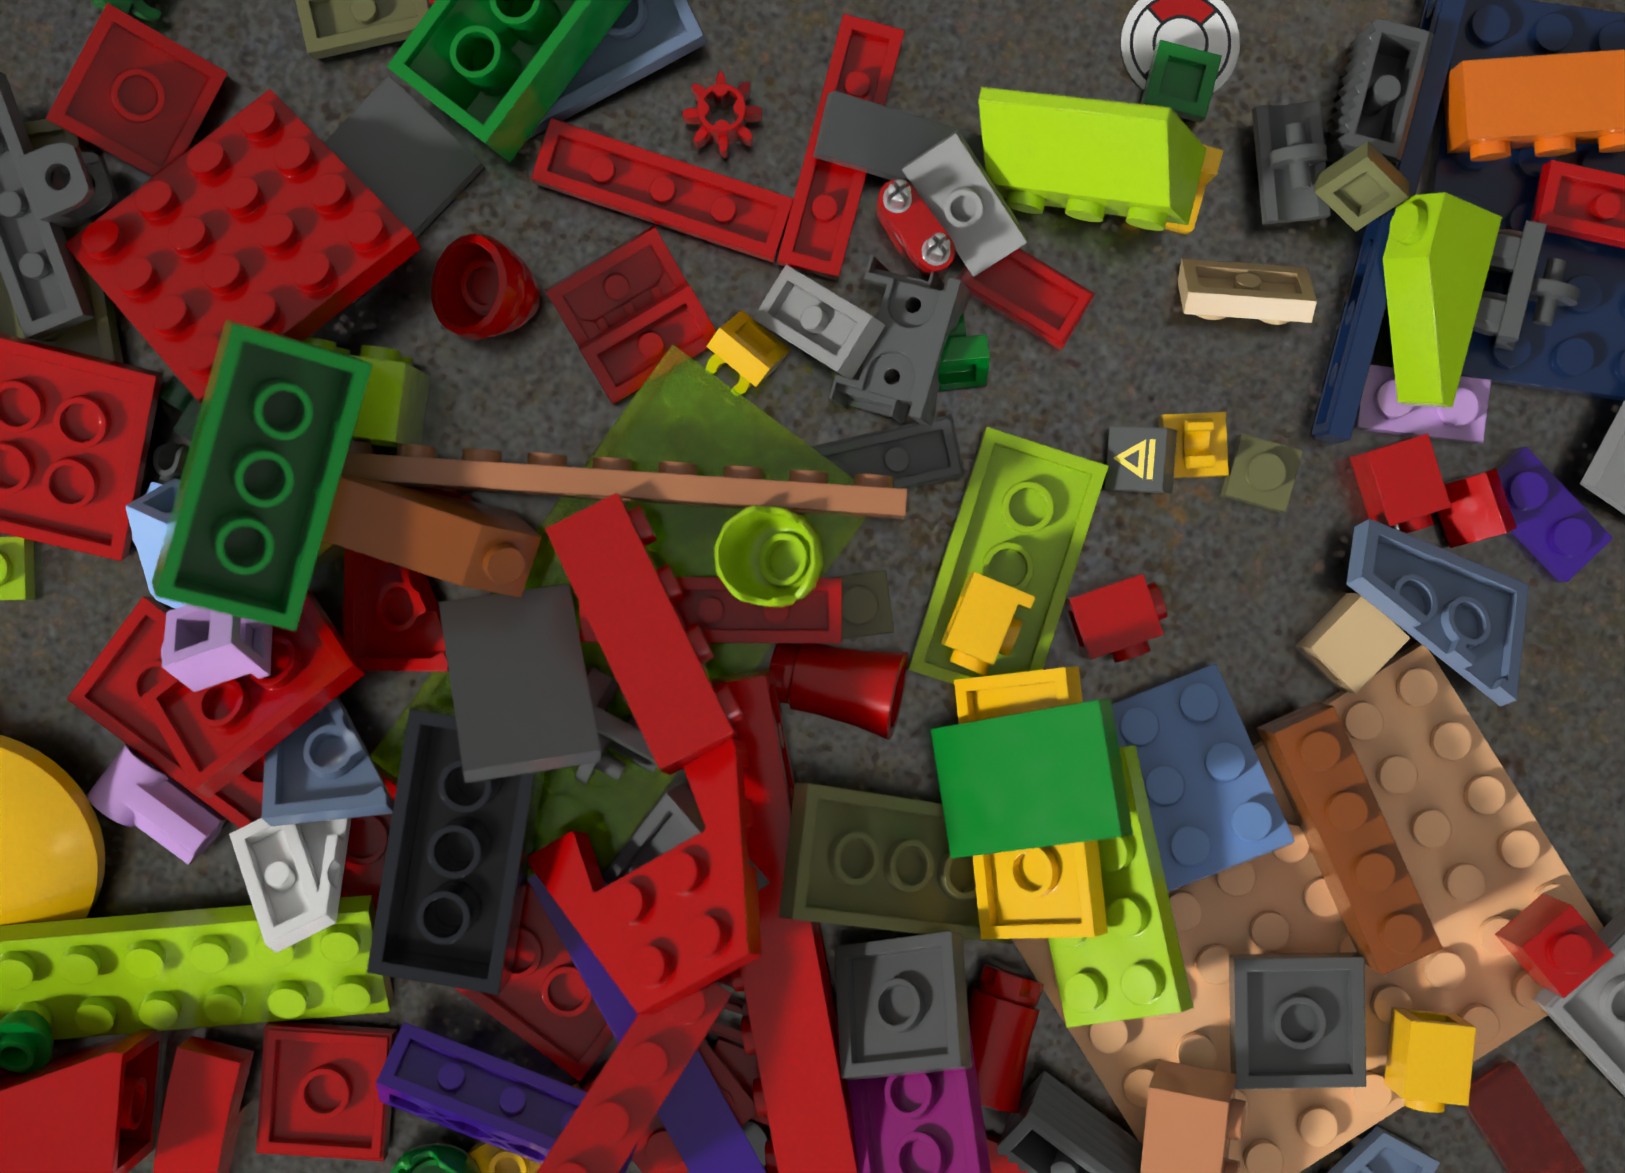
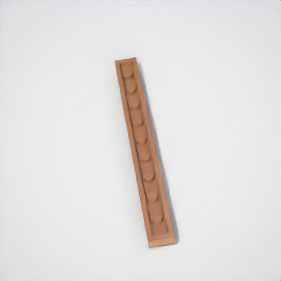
M352 440L350 441L341 472L347 475L403 487L599 500L618 493L623 501L736 509H744L752 505L782 507L797 513L904 519L907 500V489L893 488L894 477L885 475L855 474L854 485L828 484V473L822 471L789 470V480L778 481L763 480L762 468L729 465L724 466L723 477L697 475V464L674 461H659L658 473L632 471V460L613 457H593L592 468L566 467L567 456L551 453H528L527 464L502 463L501 451L475 448L462 449V460L436 458L437 447L414 444H397V455L395 456L372 454V443Z

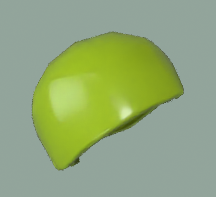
M752 505L744 508L724 523L714 545L716 573L729 592L741 601L759 606L784 607L793 605L797 600H803L816 587L824 566L821 537L804 516L777 506Z

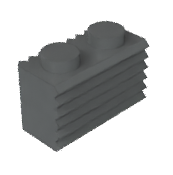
M1378 18L1371 22L1350 43L1353 50L1347 55L1350 62L1344 67L1347 74L1341 79L1344 87L1338 91L1341 99L1334 104L1338 111L1331 116L1334 124L1328 128L1331 136L1325 140L1328 146V162H1337L1367 141L1393 166L1398 161H1401L1434 38L1433 33Z
M1046 1071L1021 1095L1019 1113L1010 1114L997 1145L998 1155H1007L1009 1163H1018L1019 1171H1028V1173H1140L1143 1144Z

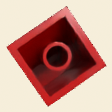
M142 1029L130 1034H121L51 1059L45 1066L36 1071L17 1072L0 1083V1173H128L154 1150L164 1031Z

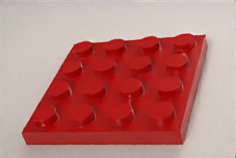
M271 89L65 243V246L201 405L226 319L303 342L421 249L414 234Z

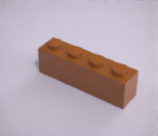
M1313 702L1257 727L1256 729L1356 951L1364 956V964L1383 976L1443 949L1335 707Z

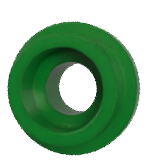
M22 1010L8 1013L0 1019V1067L13 1072L26 1073L36 1071L45 1066L54 1049V1040L49 1023L36 1013Z

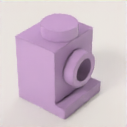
M184 605L167 611L164 642L161 647L162 668L193 692L250 673L258 679L270 676L273 625L191 605Z

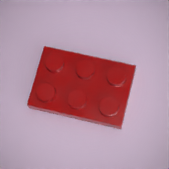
M308 587L296 631L273 625L270 676L258 679L250 673L193 692L181 681L169 674L142 695L141 699L193 789L209 799L364 676L365 672Z

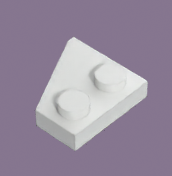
M260 818L229 834L265 945L275 953L336 923L352 818L272 827Z

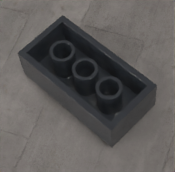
M425 703L409 709L367 973L499 995L512 976L530 866L527 857L532 854L545 771L465 783L455 711L451 707Z

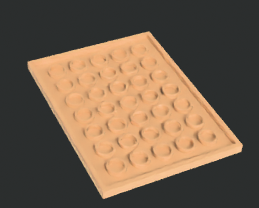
M1420 642L1415 643L1390 659L1356 694L1339 691L1323 701L1322 704L1334 706L1443 949L1383 976L1364 964L1366 1087L1235 1090V1099L1246 1101L1241 1141L1230 1139L1228 1159L1240 1161L1239 1173H1299L1405 1106V1100L1384 1084L1392 1007L1455 1013L1476 1027L1473 1062L1546 1017L1548 1014L1533 999L1544 987L1533 981L1495 936V933L1541 894L1544 893L1571 904L1596 934L1604 928L1432 653ZM1262 741L1255 744L1253 748L1295 842L1168 893L1193 1008L1181 1013L1068 1028L1141 1144H1143L1148 1089L1159 1060L1231 1073L1229 954L1357 952ZM1048 938L1012 939L1038 982L1044 984V992L1065 1023Z

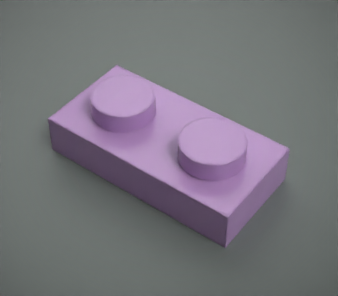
M1370 365L1353 429L1411 437L1428 433L1429 438L1467 444L1483 443L1491 380L1461 376L1453 408L1411 406L1397 402L1394 367Z

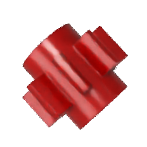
M722 71L717 74L716 84L706 89L699 84H692L693 95L698 101L697 108L682 110V116L685 123L700 124L701 126L693 138L695 146L699 149L710 141L719 145L722 158H727L729 145L739 140L751 147L754 144L753 136L750 130L747 129V122H757L763 119L761 107L745 105V101L751 94V83L746 81L736 89L726 84V78ZM732 105L735 122L729 124L721 119L713 125L710 109L716 106L724 111Z

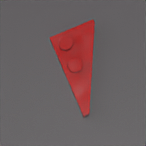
M344 548L343 640L361 668L369 671L449 672L440 608L426 574Z

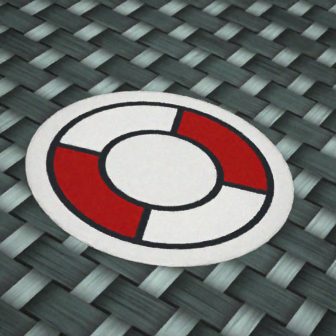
M1139 0L1129 12L1122 30L1121 52L1124 64L1132 79L1143 90L1145 89L1155 46L1160 40L1222 55L1213 93L1221 88L1231 76L1239 57L1240 35L1238 26L1230 9L1222 0Z

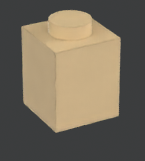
M1346 593L1295 647L1338 690L1356 694L1396 654L1410 637L1395 622L1358 593Z

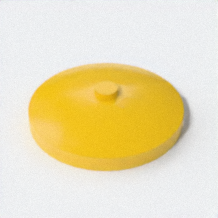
M0 735V926L86 919L97 901L105 873V846L95 811L78 784L58 764L40 751L20 741Z

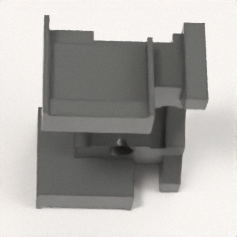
M871 255L864 279L875 290L884 294L877 320L886 326L867 354L859 380L852 379L850 381L844 376L835 375L829 399L845 409H848L850 406L892 417L901 424H904L910 405L911 408L908 416L919 424L932 427L936 413L937 394L940 387L938 374L943 348L950 332L954 328L957 329L960 316L968 304L971 291L961 280L953 278L948 279L944 291L945 284L934 272H931L929 281L888 272L889 270L874 255ZM921 303L919 311L912 313L913 307ZM900 374L899 381L896 384L892 385V378L895 375Z

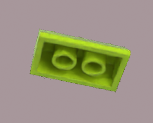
M981 87L978 101L985 171L999 193L1007 199L1006 203L1009 208L1030 214H1042L1044 206L1066 208V215L1088 222H1102L1104 214L1125 216L1128 224L1154 231L1164 230L1166 222L1189 225L1206 147L1171 108Z

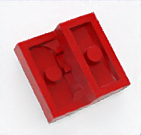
M654 225L545 289L546 294L577 343L580 352L612 405L708 349L706 346L717 332Z

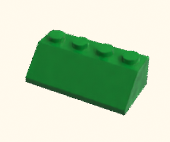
M435 0L386 67L500 156L511 162L631 0Z

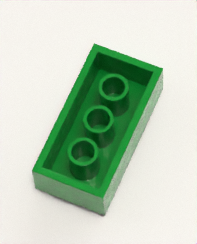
M226 319L151 584L155 597L296 631L372 369V363Z

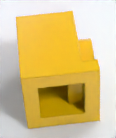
M969 572L941 640V644L954 649L950 662L986 676L990 664L994 665L998 653L1008 657L1014 647L1022 626V620L1013 617L1017 606L1031 609L1035 596L979 573Z

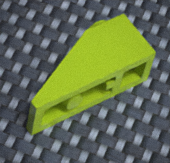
M1446 192L1409 195L1408 199L1398 204L1390 222L1389 236L1383 255L1397 402L1405 405L1453 408L1502 220L1501 216Z

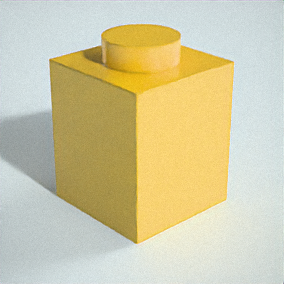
M1392 1007L1384 1084L1405 1100L1404 1105L1414 1110L1442 1113L1445 1111V1104L1468 1106L1476 1027L1455 1013Z

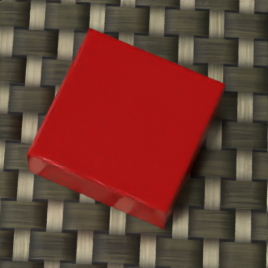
M1496 468L1444 483L1451 507L1437 512L1450 548L1506 534L1517 528Z

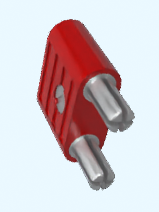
M903 179L891 180L885 183L878 194L875 209L878 224L921 280L929 281L931 272H934L942 279L948 273L955 256V245L913 186Z

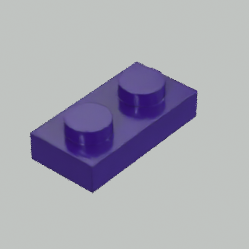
M1527 446L1517 448L1496 468L1517 527L1510 532L1558 582H1568L1613 539Z

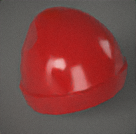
M472 233L460 236L450 243L438 259L432 277L431 299L434 312L446 329L461 337L479 340L509 333L527 323L535 315L539 307L540 290L537 280L525 261L510 247L493 236Z

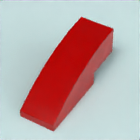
M191 1036L177 1047L159 1127L153 1173H229L246 1107L242 1106L241 1102L254 1051L196 1036Z

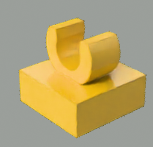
M742 309L718 329L706 346L715 353L706 364V372L712 376L727 363L740 374L739 382L731 391L735 396H740L752 385L757 387L776 370L791 349Z
M1226 412L1163 414L1158 416L1160 428L1177 430L1173 479L1224 477L1229 475Z

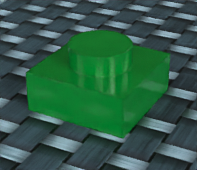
M1160 40L1155 46L1141 104L1169 107L1178 117L1201 123L1207 116L1222 55Z

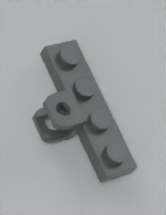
M0 72V271L24 337L40 340L95 317L72 253L65 246L67 239L62 226L71 229L102 216L116 205L118 195L105 159L101 155L93 152H81L78 147L68 143H54L35 151L33 150L7 76ZM88 174H90V175L94 178V180H95V188H94V185L91 183V180H90V177H89Z

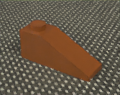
M341 473L322 540L459 586L521 597L542 537L513 510Z

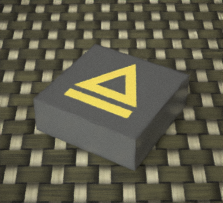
M1110 426L1107 466L1109 467L1105 477V490L1172 494L1177 430L1160 427Z

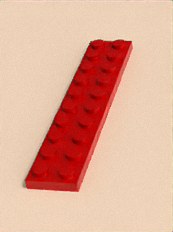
M143 596L67 697V700L238 828H242L262 818L265 755L209 799L193 789L141 699L142 695L170 674L162 668L161 647L165 635L166 612L170 610L153 597ZM374 763L393 801H395L398 780ZM392 814L355 817L351 819L340 898L372 895L376 912ZM527 879L510 981L499 995L461 988L455 989L567 1073L581 1081L614 1035Z

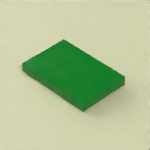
M1111 698L930 729L951 859L1133 835Z

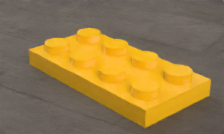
M1079 666L954 680L959 724L1083 702ZM1098 840L972 856L981 939L1096 937L1108 933Z

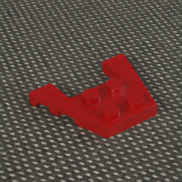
M730 738L683 766L703 819L705 830L606 887L587 833L572 830L527 857L534 873L638 1014L652 1015L762 956L756 867L749 865L747 828L754 825L752 800L745 798L743 768L750 767L749 750L743 741Z

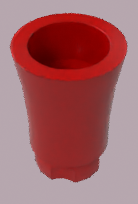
M797 643L776 644L769 668L774 669L780 703L789 704L791 710L823 716L858 727L884 739H891L898 721L908 672V652L866 651L833 647L819 643H803L802 645Z
M987 964L982 969L979 988L973 987L967 1005L981 1105L1004 1112L1019 1113L1024 1071L1032 1035L1040 1009L1035 1006L1038 1004L1044 984L1024 975Z

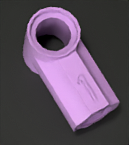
M127 744L123 746L87 794L90 803L102 814L127 827L137 826L188 865L194 863L212 844L227 820Z

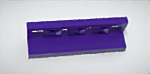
M403 1022L376 1081L380 1102L542 1164L588 1093L406 1022ZM637 1145L633 1149L632 1153L626 1160L625 1164L623 1165L619 1173H628L629 1165L631 1163Z

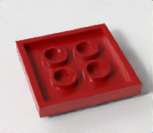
M0 333V533L118 561L128 557L132 530L125 505L140 498L163 373Z

